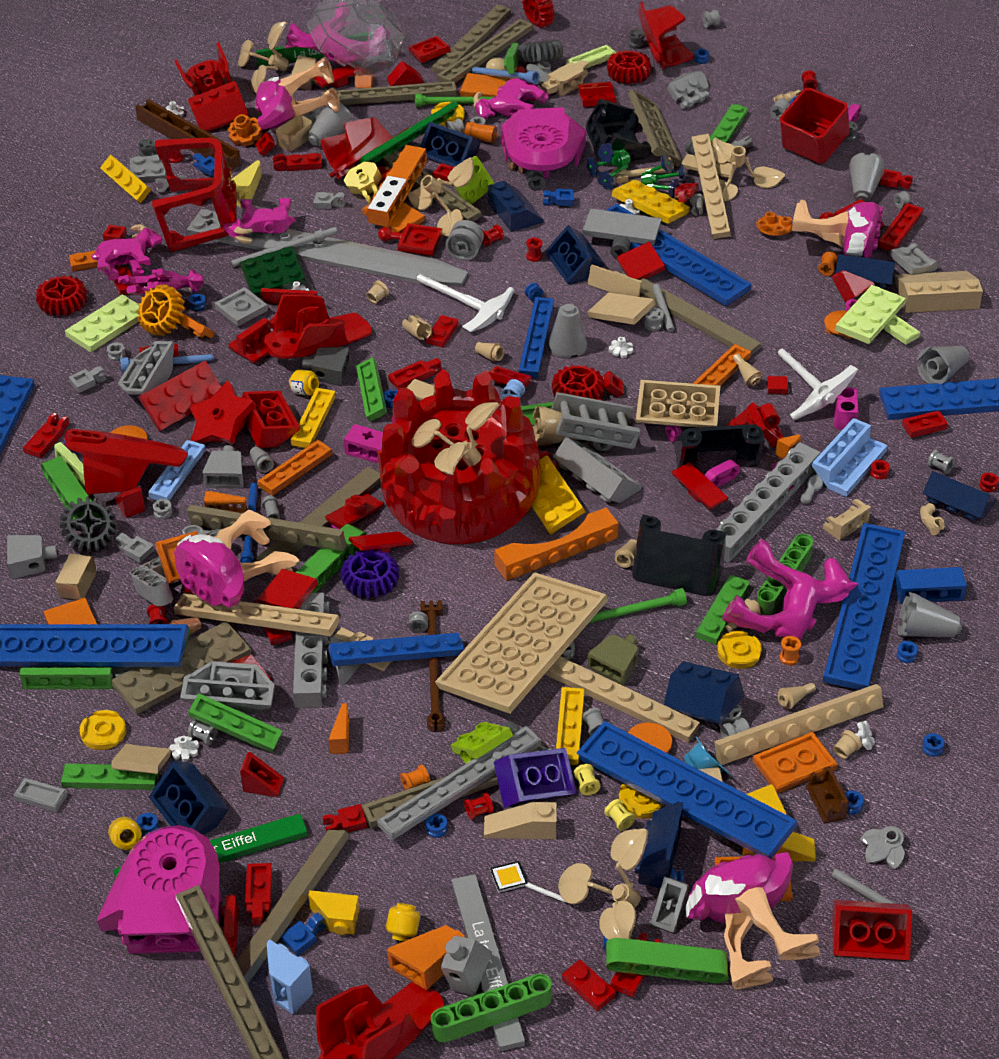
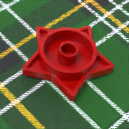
M226 381L212 398L190 405L196 420L190 441L201 444L209 441L234 444L236 435L241 431L246 422L247 415L257 404L251 399L238 397L234 386L229 381Z

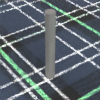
M655 284L652 288L658 306L664 312L663 320L668 332H672L675 328L660 285Z
M837 868L831 874V877L873 902L894 903Z

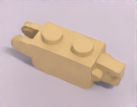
M585 60L577 63L570 62L548 74V80L541 85V90L547 94L556 93L559 96H564L577 89L578 84H583V78L588 75L587 70H585L588 67V62Z

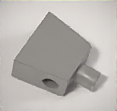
M230 445L224 446L223 451H212L203 470L205 488L244 489L241 452L235 451L234 447Z
M40 535L7 536V566L11 579L43 572L45 570V559L57 558L56 545L44 547L43 539Z
M454 936L445 946L447 952L441 964V969L452 991L475 996L492 952L477 940Z

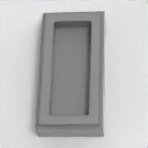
M24 778L13 796L15 801L57 813L68 793L66 789Z

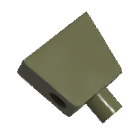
M628 634L624 639L616 635H610L588 653V668L624 686L638 662L639 648L636 646L638 644L637 638L631 634Z

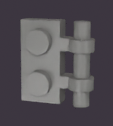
M694 73L669 84L666 88L675 102L678 100L682 101L680 103L681 109L693 107L695 103H701L705 98L709 97L708 91H699L703 86Z

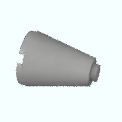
M339 102L340 108L337 112H334L328 106H324L308 133V139L312 145L321 146V139L345 132L344 124L351 121L352 115L343 104Z
M859 153L851 158L849 165L853 195L857 201L862 199L864 202H868L871 200L885 171V163L876 154L864 155L865 153Z
M565 304L559 308L550 336L549 348L552 349V353L557 357L568 359L576 354L578 357L584 354L587 349V340L578 308L572 304Z
M934 346L925 348L918 355V372L926 383H939L941 385L969 361V352L964 346Z
M910 592V597H905L899 613V619H902V626L898 625L897 627L899 635L953 638L956 634H960L962 621H960L959 616L915 593Z

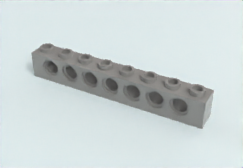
M799 442L794 448L789 450L783 460H779L772 472L769 471L765 479L755 486L750 495L744 497L742 503L732 510L729 517L721 521L716 530L727 532L724 561L729 563L815 472L812 462L821 452Z

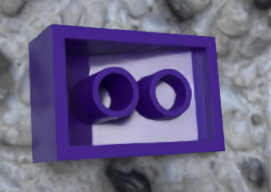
M566 748L509 754L494 761L504 808L577 794Z

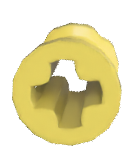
M591 764L580 765L574 770V777L580 783L579 789L581 794L588 796L598 792L601 786L599 781L595 779L594 768Z
M619 799L610 802L604 811L606 816L611 817L616 822V827L620 831L631 827L636 819L633 813L625 809L624 803Z

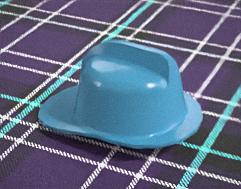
M696 736L698 743L684 756L686 763L697 769L719 767L720 772L725 771L734 779L708 753Z

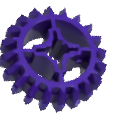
M381 549L378 551L365 550L361 553L355 551L354 556L349 555L348 560L344 561L341 570L342 583L346 590L351 592L352 596L358 594L359 598L366 596L368 600L370 597L377 599L379 595L386 596L387 592H392L393 587H397L399 566L393 556H390L388 552L383 553Z

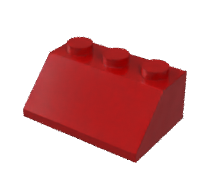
M236 81L188 99L199 128L206 132L233 123L238 115L243 114L249 117Z
M281 391L243 392L242 398L251 399L257 404L247 415L245 422L257 447H278L300 431V426Z
M833 900V955L910 960L911 907L909 904Z

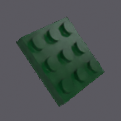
M292 246L240 262L249 290L258 298L262 297L261 288L289 289L293 288L294 282H300V285L307 283Z

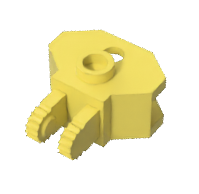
M363 162L348 171L344 182L351 194L362 195L370 204L372 199L369 194L372 192L374 194L377 193L382 175L375 163Z

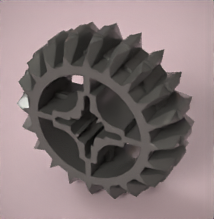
M560 40L530 42L519 46V56L523 62L552 60L563 55V46Z
M89 496L86 497L85 502H82L80 497L77 498V504L71 501L70 508L65 507V514L60 515L62 520L59 523V527L62 528L60 534L61 536H66L64 539L65 543L71 542V548H75L78 545L79 552H82L83 547L87 548V553L91 552V547H94L96 552L99 551V545L104 548L107 547L106 541L112 542L113 537L111 535L116 534L114 528L117 527V522L114 521L116 514L110 513L112 511L111 506L104 508L106 502L102 501L98 504L97 497L94 498L93 502L90 501ZM85 511L83 517L71 521L76 514ZM91 511L98 513L104 520L94 517ZM87 517H89V522L91 525L89 532L88 527H86L85 522H87ZM105 528L102 534L92 538L93 532ZM72 529H75V531H81L85 535V538H82L75 534V532Z

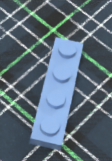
M186 440L181 447L188 452L185 462L180 467L167 466L149 490V498L154 500L167 499L170 501L205 453V445Z

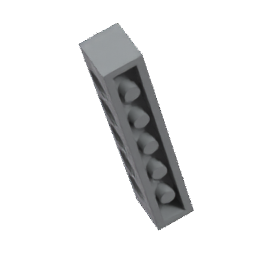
M311 593L299 609L329 613V601H325L324 593ZM296 631L293 686L295 708L322 707V698H327L326 684H323V681H327V667L323 666L328 664L327 650L324 651V647H328V636Z

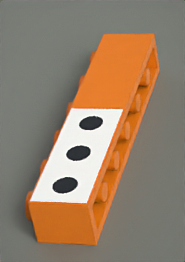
M406 145L403 151L400 152L397 161L393 163L392 169L387 173L386 179L380 184L379 190L373 195L371 203L366 207L368 223L389 227L427 164L426 148Z

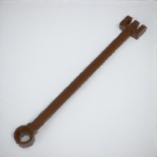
M438 600L437 607H434L433 601H429V607H426L425 601H420L421 612L428 616V635H436V616H443L442 600ZM438 657L429 658L431 713L427 717V728L431 732H435V720H437V731L440 732L445 728V718L440 713L439 687L435 683L439 678Z

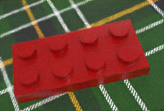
M205 360L139 396V399L157 430L161 431L192 414L190 405L212 398L221 388V385Z

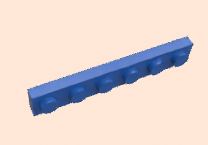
M535 297L519 367V373L532 376L533 378H538L554 307V299Z
M459 633L329 643L328 650L332 665L344 666L457 656L462 653L464 647Z

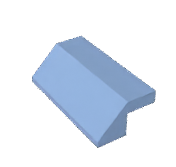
M853 418L812 462V467L829 490L847 497L871 470L872 462L880 460L887 452L888 445L870 438L871 425Z

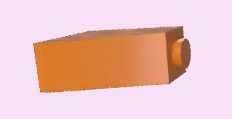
M445 925L391 946L387 949L389 967L427 990L444 975L441 964L447 952L445 949L447 942L452 940L454 936H465L459 930H454Z

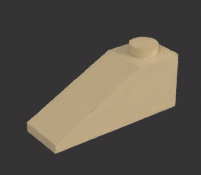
M531 802L486 815L484 820V838L556 839V802Z

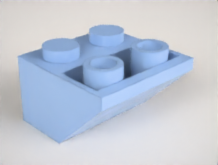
M269 940L266 944L274 1003L294 1015L313 994L310 965L303 957H297L290 953L284 945L276 944Z

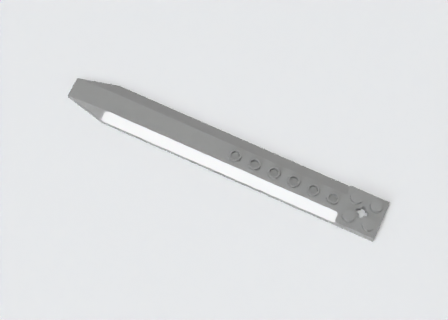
M201 209L186 229L187 235L220 228L216 212ZM288 229L283 233L276 234L248 233L245 237H250L253 241L246 244L240 243L230 235L212 241L262 251L311 235V233ZM326 237L324 238L325 240L320 242L314 241L293 248L298 259L423 284L417 281L419 274L430 277V279L447 286H462L468 276L467 271L437 259Z

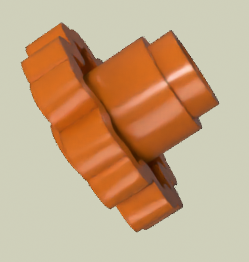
M243 114L236 116L234 122L228 128L230 141L236 146L240 144L243 147L253 145L254 141L259 140L263 134L257 118H249Z

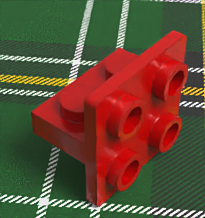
M266 318L261 319L237 335V338L228 344L229 348L252 363H257L269 354L268 348L264 345L265 336L271 333L270 321Z

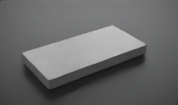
M590 208L583 228V235L613 240L616 237L623 236L633 243L645 244L650 242L651 245H655L661 226V218Z

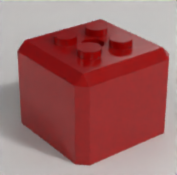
M810 87L803 89L779 118L783 148L817 163H825L850 133L847 103Z

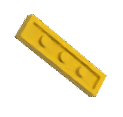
M111 154L100 167L140 203L152 190Z
M316 388L299 422L300 431L291 438L292 446L306 448L314 443L336 397L335 391Z
M562 687L556 749L566 748L570 765H578L579 755L576 753L580 749L584 688Z

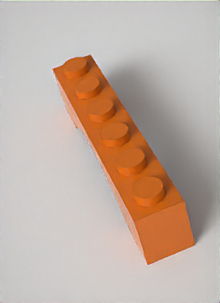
M605 507L588 514L577 529L560 539L539 544L511 543L495 549L494 565L504 579L508 581L618 538L619 523Z

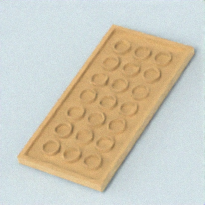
M534 572L435 681L436 685L441 690L511 714L608 601L607 595Z

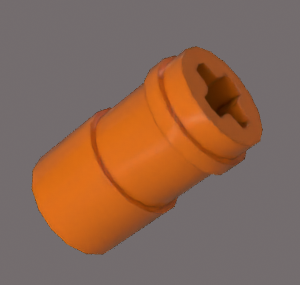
M467 122L464 134L482 142L493 144L496 138H498L496 126L482 125L475 122Z

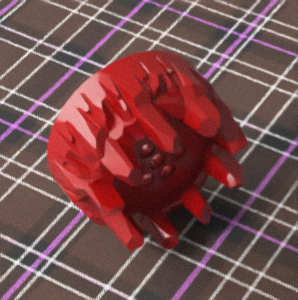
M442 369L434 378V394L425 397L421 401L417 400L415 394L410 389L399 388L393 399L392 424L385 425L381 450L377 451L382 494L392 515L400 524L414 534L445 544L481 542L496 537L516 525L532 507L541 483L539 449L535 440L533 426L529 418L523 415L521 399L519 397L507 396L501 401L496 388L493 386L491 375L487 370L475 376L472 390L463 391L462 389H454L452 387L449 372ZM496 402L500 404L480 428L472 430L473 438L477 443L475 448L482 455L480 461L474 466H468L461 458L456 465L453 475L443 473L437 469L434 461L442 450L450 447L448 443L436 435L427 445L421 448H416L411 443L418 428L431 419H437L441 422V426L437 431L454 444L463 441L471 442L467 432L468 425L465 423L468 414L475 407L483 403Z

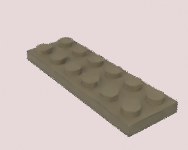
M632 89L628 93L631 99L630 103L634 106V112L643 127L642 131L647 136V142L652 148V153L657 157L668 155L673 164L678 167L682 163V159L657 104Z
M225 621L188 640L181 667H136L112 679V686L132 711L138 714L182 691L184 677L188 674L191 675L211 661L233 663L237 659L251 655V648L230 624Z

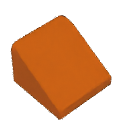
M356 74L355 87L371 88L375 76Z
M797 434L779 439L776 445V455L784 459L791 448H794L799 442L801 443V435Z

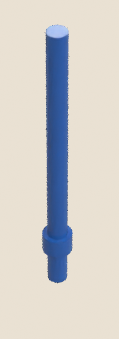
M257 483L250 484L248 510L256 512ZM246 534L240 562L253 563V538Z

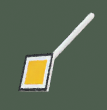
M520 861L490 868L498 893L525 886L566 903L561 895L528 883Z

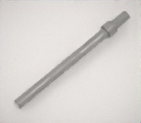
M336 227L324 231L318 230L314 234L231 260L234 268L240 266V262L248 258L277 251L284 247L292 246L295 248L314 241L320 242L325 240L324 238L338 234Z

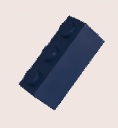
M429 121L420 147L426 148L428 159L456 167L464 160L476 156L481 142L472 136Z
M505 181L488 185V203L511 232L543 223L542 217L520 190Z
M569 225L545 250L547 257L569 285L588 280L591 265L601 268L605 265L583 234Z
M839 254L836 273L845 270L874 282L876 287L887 289V286L891 287L895 262Z
M932 471L922 493L928 496V501L937 505L941 501L947 504V509L956 513L959 509L965 511V516L977 521L978 517L985 519L998 499Z
M683 661L670 675L664 705L684 715L721 724L745 694L739 674Z
M173 760L149 795L150 800L170 826L180 825L192 828L202 835L215 829L229 810L227 805L192 763Z
M676 802L653 812L652 820H647L645 827L648 830L646 847L642 859L635 867V873L639 874L638 884L661 888L664 877L670 878L681 833L683 802Z

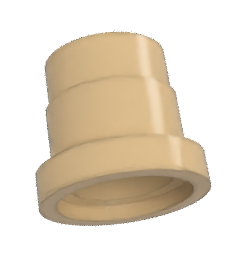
M377 280L366 293V296L372 303L376 304L383 297H387L390 291L383 282Z
M845 730L841 734V738L834 745L833 750L842 759H847L855 750L858 751L862 747V742L856 734Z

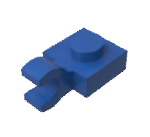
M199 153L192 156L196 160L193 163L194 167L209 176L214 175L215 158L211 156L205 158Z
M556 189V192L543 191L544 197H548V199H543V205L549 206L556 202V205L574 206L573 189Z
M317 912L310 917L306 925L299 921L282 934L281 940L296 956L300 955L317 942L315 934L321 932L326 927L323 923L324 918Z

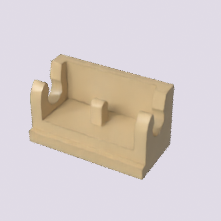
M855 499L852 502L859 508L852 505L849 507V510L836 518L832 516L827 517L826 520L829 523L823 524V529L840 541L863 526V523L869 522L871 506Z

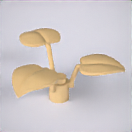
M278 22L270 30L267 42L270 44L269 49L276 55H271L270 58L252 53L253 42L250 40H246L242 45L241 54L238 59L240 67L246 66L250 55L269 61V65H271H261L254 72L250 86L256 94L260 83L265 81L267 70H280L284 72L288 67L289 60L282 57V54L275 50L287 22Z
M716 137L711 143L716 164L723 165L727 161L732 163L728 181L719 179L724 202L736 197L738 187L730 183L735 167H741L744 163H746L751 177L754 178L755 185L760 188H773L785 177L783 172L769 167H757L753 173L748 157H745L746 150L742 146H733Z
M471 157L451 170L448 175L450 182L440 178L436 180L431 175H426L421 181V186L408 194L410 202L418 210L429 208L433 198L440 202L447 211V214L442 216L437 224L438 228H442V236H449L453 225L463 220V214L459 209L451 212L438 196L442 190L441 183L449 186L454 184L457 188L465 186L473 176L474 167Z
M496 402L483 403L475 407L468 414L465 423L468 425L467 432L471 442L463 441L454 444L437 431L441 426V422L437 419H431L418 428L411 443L416 448L424 447L433 439L434 435L439 436L448 443L450 447L442 450L434 461L437 469L443 473L453 475L456 465L461 458L468 466H474L480 461L482 455L475 448L477 443L473 438L472 430L480 428L500 404Z
M646 829L624 831L612 843L611 857L617 861L616 868L626 884L616 885L611 890L590 882L593 871L589 866L582 863L573 864L568 867L559 879L558 888L560 895L569 904H579L588 895L589 887L613 896V899L616 901L612 904L613 908H607L602 912L599 923L602 934L608 940L612 938L630 939L636 921L635 907L639 904L641 896L637 890L633 889L634 884L629 881L623 869L630 871L640 862L648 838V830Z

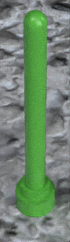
M415 94V107L456 101L458 104H474V97H425L422 94ZM480 97L479 99L483 98L487 100L492 99L494 97Z
M680 588L673 590L669 596L601 611L589 623L669 604L676 605L677 607L687 605L684 589Z

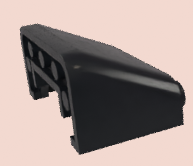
M599 99L586 124L587 134L599 162L602 161L601 157L598 156V151L601 149V144L606 143L612 145L613 151L624 149L628 152L630 161L645 159L650 155L652 149L647 141L639 143L633 132L634 127L639 122V118L634 112L635 109Z
M753 424L686 429L675 437L674 447L677 468L689 462L697 461V452L736 450L737 459H741V457L746 459L748 467L759 466L765 443L763 430Z
M643 514L639 524L632 569L633 578L642 583L669 589L683 588L685 592L701 596L714 594L724 567L727 532L708 530L704 533L702 539L660 531V520Z

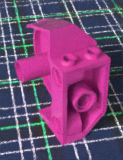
M564 107L518 110L501 125V142L505 161L508 162V158H510L512 162L522 168L542 171L546 179L549 177V170L566 166L574 157L575 166L578 165L586 146V130L568 114H565Z
M180 825L161 827L147 833L129 852L109 891L97 919L100 930L118 931L119 935H122V944L126 945L129 954L201 952L175 896L182 891L200 885L221 927L222 896L219 889L220 866L215 848L208 838L201 833ZM146 935L142 940H135L136 936Z

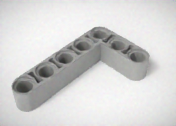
M221 529L212 530L204 535L215 537ZM159 557L130 572L137 594L155 606H163L173 600Z

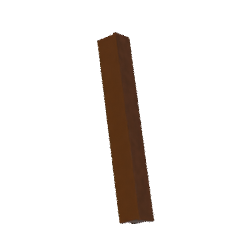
M147 99L146 104L143 106H135L138 121L169 139H217L221 142L227 167H231L232 171L242 165L240 152L237 148L150 99ZM212 148L189 149L196 154H201L205 158L209 156L215 158Z

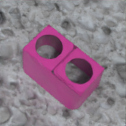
M846 387L833 403V418L836 429L843 430L853 418L858 420L857 388ZM852 403L855 405V408L852 411H846L841 408V404Z

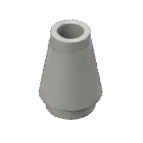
M254 447L250 450V456L257 471L266 473L273 468L274 460L271 455L259 447Z

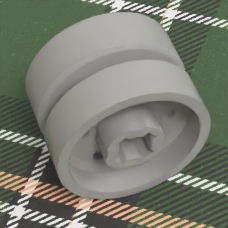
M469 220L456 222L446 241V249L449 254L458 260L464 261L475 258L484 239L482 229L479 225Z

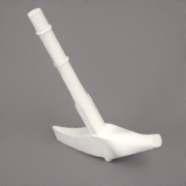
M421 274L417 277V281L426 286H430L442 292V294L445 293L479 311L471 321L463 325V328L470 332L484 328L496 319L501 320L514 294V289L509 287L502 295L483 302L434 281L430 277Z
M784 349L778 351V355L783 361H786L814 389L805 402L790 414L794 421L825 407L829 403L833 404L858 371L856 367L850 365L839 375L821 383L802 367L800 362H797L790 353Z

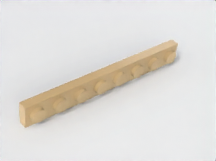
M709 133L692 136L712 238L731 236Z
M184 593L173 607L175 614L325 636H332L340 623L339 616L336 614L239 601L238 605L230 608L223 604L214 607L196 595Z
M561 656L544 674L572 688H584V694L643 722L657 723L665 727L672 736L689 743L700 727L699 721Z
M875 684L716 740L714 744L717 762L720 765H724L791 741L810 732H816L883 708L881 687Z

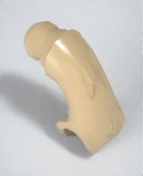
M801 90L791 91L786 94L782 93L773 98L774 102L778 99H785L790 103L793 97L801 93Z
M928 503L925 506H921L920 516L931 535H937L945 527L944 520L941 517L932 516L936 507L934 504Z

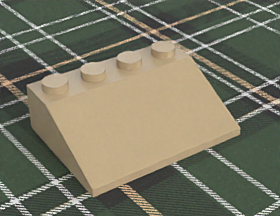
M968 271L920 273L914 275L899 274L893 277L899 296L906 298L903 305L905 313L980 309L983 290L979 279Z
M641 380L636 423L699 428L717 427L720 386Z

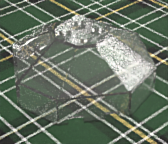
M320 0L306 24L315 44L321 52L325 54L326 51H329L335 55V61L343 66H346L348 63L355 68L354 73L359 76H386L408 38L396 14L380 4L378 0Z

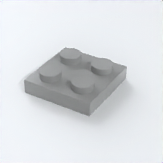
M158 155L130 158V171L144 183L155 182L158 178H166L162 161L159 160Z
M245 287L215 302V309L237 327L268 311L267 304Z

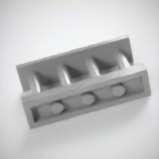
M559 392L555 395L551 409L562 412L556 429L557 435L631 449L635 448L640 435V429L628 426L633 406Z

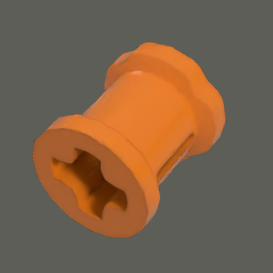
M826 252L822 255V262L818 266V271L824 276H830L835 271L834 266L838 262V256L833 252Z
M786 636L781 640L783 650L780 653L779 659L783 664L791 666L798 663V651L801 648V641L795 636Z
M419 765L416 770L407 774H400V780L405 790L431 782L429 774L423 765Z

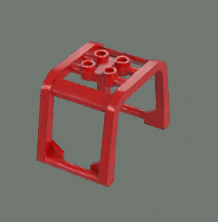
M214 138L163 139L155 141V149L159 160L162 161L171 192L199 189L176 196L152 200V206L169 251H177L228 236L229 234L224 230V224L235 222L237 219V191L235 180H231V167H227L221 142ZM212 148L215 157L214 178L180 179L178 176H174L169 162L173 150ZM211 197L221 226L220 228L185 237L174 230L169 231L164 216L168 214L169 209Z

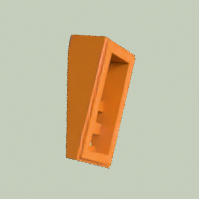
M205 491V507L238 513L248 511L245 497Z
M342 703L329 736L328 742L331 754H348L349 709L347 703Z

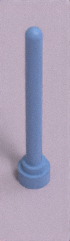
M472 68L474 74L518 78L534 85L538 84L540 80L539 72L533 70L527 73L515 72L514 74H508L504 70Z
M213 354L173 357V365L201 363L205 360L206 362H212L215 357ZM128 357L120 358L122 373L126 371L132 361Z

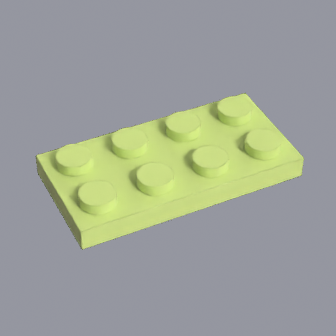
M871 285L839 320L835 331L870 344L903 307L906 298Z
M122 294L66 329V337L89 352H93L138 323L137 317L139 314L136 311L140 307L136 302Z

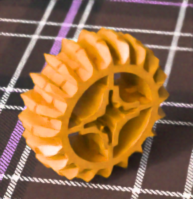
M164 284L157 285L155 289L150 288V291H145V297H141L142 302L138 304L140 309L136 311L139 314L137 319L140 321L139 325L146 332L165 336L166 333L171 334V329H177V323H181L180 318L184 316L182 311L186 309L183 306L185 301L175 288Z

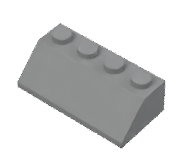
M565 437L553 456L559 462V467L566 471H572L574 478L581 482L584 480L587 483V488L594 492H600V497L609 503L611 501L621 503L642 488V485L592 448L571 438Z

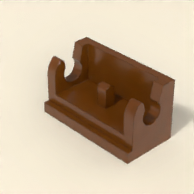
M824 767L822 776L818 778L815 772H812L806 789L823 823L846 819L849 802L831 767Z

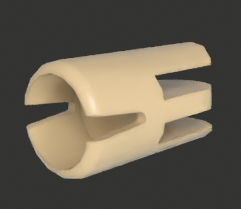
M416 314L415 317L413 315L409 316L408 321L404 319L402 322L403 328L419 340H424L423 337L429 338L432 333L431 325Z

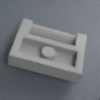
M916 243L911 244L909 247L891 249L889 255L911 275L933 272L939 266V263L923 253Z

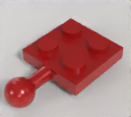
M407 223L403 233L392 232L388 227H382L378 231L379 239L384 242L390 239L400 240L398 251L432 256L442 236V228Z

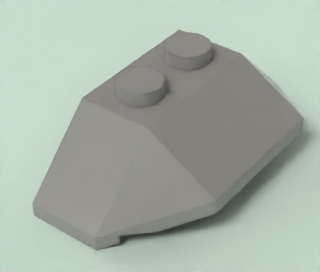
M155 341L151 344V347L139 353L132 359L119 380V387L126 394L141 396L166 382L172 373L174 343L170 341Z
M211 661L191 675L188 674L184 677L180 699L193 704L199 693L233 709L253 714L272 707L275 685L257 665Z

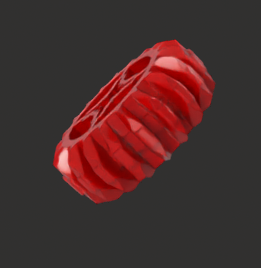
M552 0L522 1L525 15L533 25L535 24L536 27L542 28L552 24L554 21L553 17H555Z
M636 50L617 51L616 54L614 53L609 57L607 64L608 76L616 82L628 83V85L629 83L635 84L636 82L641 83L645 81L651 71L650 58L646 54H642V52H636Z
M65 275L62 277L56 276V278L49 277V280H44L43 284H40L36 290V301L40 310L44 311L45 314L50 313L51 316L58 315V317L61 315L67 316L69 313L74 314V311H80V307H85L87 289L83 281L73 278L72 275L69 277Z
M571 364L569 368L564 366L563 370H558V373L554 374L553 397L559 392L597 400L602 398L605 390L604 379L600 375V371H595L594 367L588 368L587 365L580 366L579 364L578 366H573Z

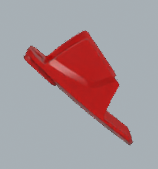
M643 1L640 2L638 15L656 64L659 63L662 69L665 70L666 66H675L693 59L694 54L681 43L676 34L664 37L666 33L677 30L676 26L686 20L685 16L670 5L645 11Z
M219 42L216 43L218 62L212 59L192 66L186 74L178 60H174L186 86L191 89L194 96L232 82L229 74V64Z
M377 118L346 122L344 124L345 134L320 140L329 165L334 170L329 174L331 178L336 176L339 179L345 176L350 169L358 166L362 156L393 138Z
M284 294L281 296L276 312L274 331L265 336L264 345L268 348V353L272 357L280 359L298 358L316 354L318 348L340 347L371 335L372 328L363 317L355 312L329 318L322 296L313 294Z
M70 429L65 431L64 436L65 446L83 455L84 483L87 494L124 492L134 489L149 463L180 467L188 455L186 450L178 446L109 432Z
M413 982L409 983L384 1003L375 996L368 985L363 984L352 987L320 1003L316 1008L317 1040L321 1050L318 1059H395L431 1023L432 1013L444 1007L443 999L432 988L425 990Z

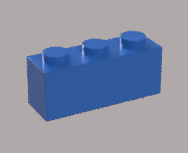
M962 567L897 570L894 584L899 604H903L906 596L910 597V592L931 602L964 601L967 588Z

